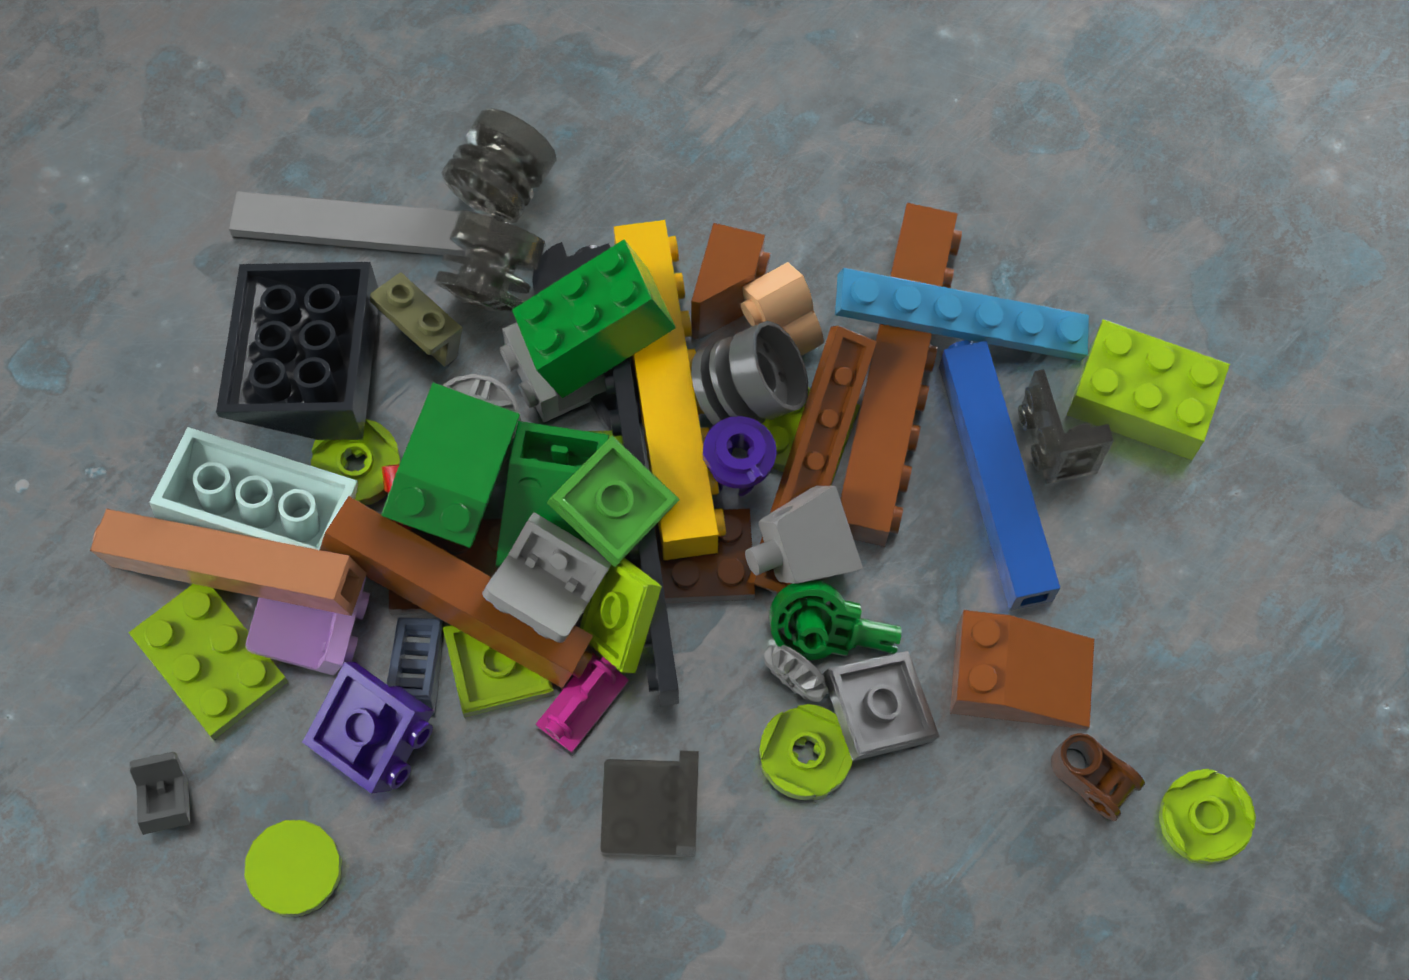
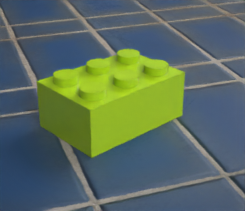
M1103 319L1092 342L1067 416L1193 460L1205 441L1230 364Z

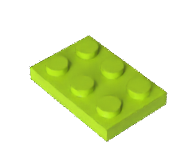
M192 584L128 632L213 740L288 683L286 677L270 658L250 653L246 649L245 644L249 633L214 588Z

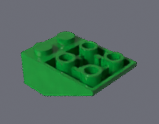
M518 421L509 463L496 568H499L508 556L533 512L593 547L547 502L609 439V435Z

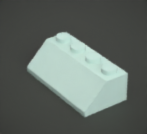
M187 427L149 503L154 517L157 519L320 550L327 528L347 497L350 496L355 499L358 481Z

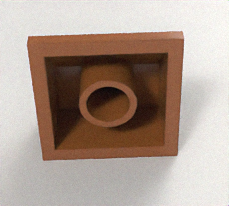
M713 223L691 300V338L700 340L744 316L741 309V303L745 301L742 287L769 273L767 271L771 253L764 252V234Z

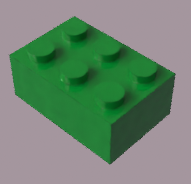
M625 239L512 309L536 371L562 398L676 329L649 269Z

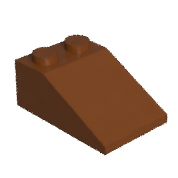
M963 610L956 629L950 714L1088 730L1090 728L1095 639L1011 615Z

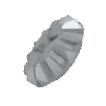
M770 645L764 652L763 659L765 665L771 669L773 675L782 681V684L787 685L794 693H798L804 699L814 702H820L827 695L828 688L824 684V676L801 654L784 645L781 647Z

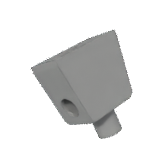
M836 486L812 487L759 521V528L764 543L745 551L748 566L755 575L773 569L778 581L785 583H802L863 568Z

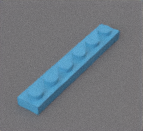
M843 268L837 275L836 316L975 342L987 341L991 345L1081 361L1088 356L1089 315L848 268Z

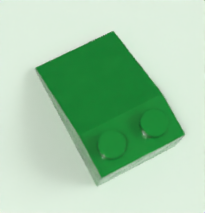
M433 382L396 472L381 516L470 548L474 544L520 414Z

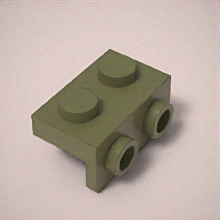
M402 272L371 292L370 302L423 351L432 355L444 367L457 358L463 327Z

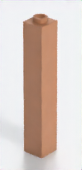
M106 509L100 525H98L94 532L93 543L90 548L92 553L113 568L349 616L353 614L367 574L348 555Z

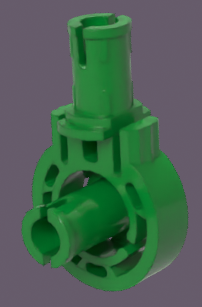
M818 580L792 583L786 586L776 595L769 611L771 633L778 647L787 646L807 660L821 659L831 653L848 656L849 650L856 648L857 645L895 654L898 647L894 643L900 644L902 632L900 625H890L861 618L862 610L859 603L843 600L841 594L834 587ZM789 622H790V625L792 626V628H793L795 631H797V633H794V634L792 635V633H791V628H790V626L788 625ZM783 627L786 636H784V634L780 631V629Z

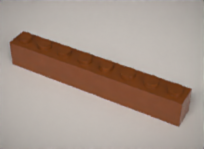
M907 203L890 277L951 288L954 269L947 268L946 266L949 255L957 256L962 231L955 230L958 213ZM884 324L879 325L876 338L877 343L871 360L840 498L854 540L885 547L889 532L898 534L903 507L895 506L898 491L907 492L912 466L904 465L907 450L916 451L921 426L913 424L915 410L924 412L929 386L923 385L921 382L924 371H933L938 346L930 345L932 333Z

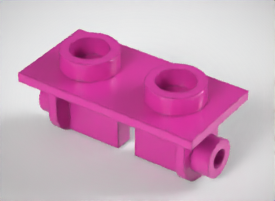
M592 653L593 656L581 677L578 679L574 676L535 724V726L571 753L629 682V679L619 673L616 667L603 656L600 659L594 653Z

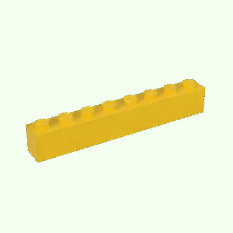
M665 220L613 226L614 244L625 239L647 266L676 326V329L632 355L649 471L680 499L658 522L663 560L718 553V536L726 535L725 521L722 508L714 509L712 495L719 494L718 482L707 468L702 455L704 440L709 432V428H700L698 415L705 413L701 409L695 395L691 377L692 359L696 351L695 348L687 349L685 337L692 336L689 311H680L679 299H685V287L682 273L674 274L672 262H679L676 236L668 237Z

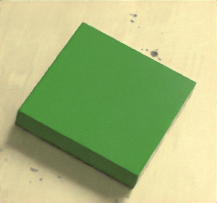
M611 436L548 500L547 504L609 563L616 567L680 499L618 440Z

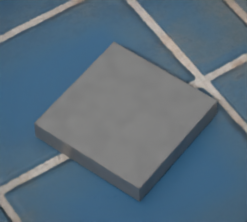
M908 651L828 668L822 674L825 678V684L828 688V693L852 761L930 743L940 737Z

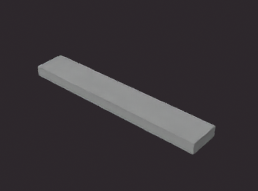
M236 191L229 231L232 236L487 259L492 217L491 214Z

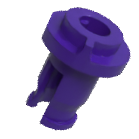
M734 416L719 421L709 430L704 440L702 455L705 464L718 482L719 492L723 490L724 486L739 489V498H743L751 493L754 486L766 479L772 471L776 459V444L772 434L762 423L749 417ZM741 448L748 452L747 458L738 459L733 457V449Z

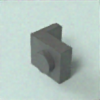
M169 752L131 761L130 773L137 790V823L142 834L145 835L189 825L188 779L177 753Z

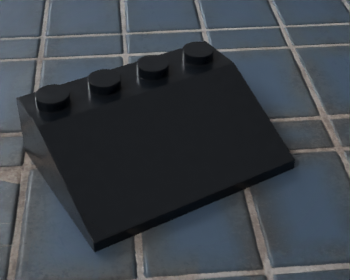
M371 262L239 264L216 409L218 417L316 440H363L378 309L370 302L371 292L378 288Z

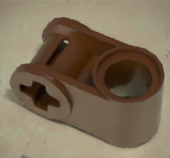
M1077 733L1069 736L1055 749L1051 758V766L1055 775L1083 797L1096 812L1112 821H1117L1121 816L1119 809L1133 791H1140L1145 785L1144 779L1133 767L1118 759L1088 734ZM1068 749H1077L1082 752L1086 759V767L1084 769L1076 768L1070 764L1067 758ZM1116 784H1118L1117 788H1116V789L1113 791V793L1110 795V794H1109L1110 791L1113 789V787H1114Z

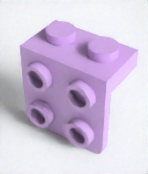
M366 577L352 616L259 597L247 636L246 649L256 655L334 676L343 666V662L352 661L358 637L351 635L355 618L362 620L368 605L370 593L363 592Z

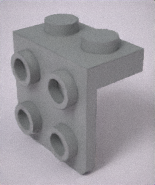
M517 322L502 328L505 345L499 347L501 355L510 372L517 370L522 380V383L518 384L521 394L529 408L536 407L543 422L588 403L594 395L606 391L603 373L562 398L536 371Z
M533 512L508 556L486 585L482 595L499 611L511 614L532 627L539 635L562 643L566 640L592 598L611 563L593 547Z

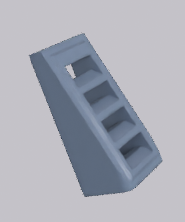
M398 617L387 685L400 686L434 710L433 716L438 693L444 621L441 619ZM407 637L431 638L430 643L406 642ZM405 655L428 656L427 660L405 659ZM403 673L425 674V677L407 678L403 677Z

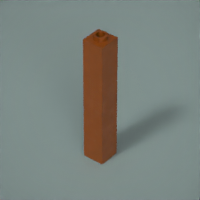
M350 496L347 497L324 534L320 550L350 556L367 573L366 577L561 688L564 687L571 675L579 679L593 654L586 651L593 637L592 634L574 625L568 637L562 643L539 635L532 627L511 614L499 611L491 602L483 597L482 592L492 577L394 521L381 516L380 513Z

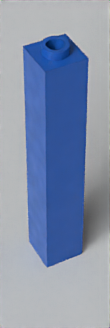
M970 340L956 342L950 345L948 349H944L939 369L1009 611L1053 602L1060 590V584L987 341L973 343Z

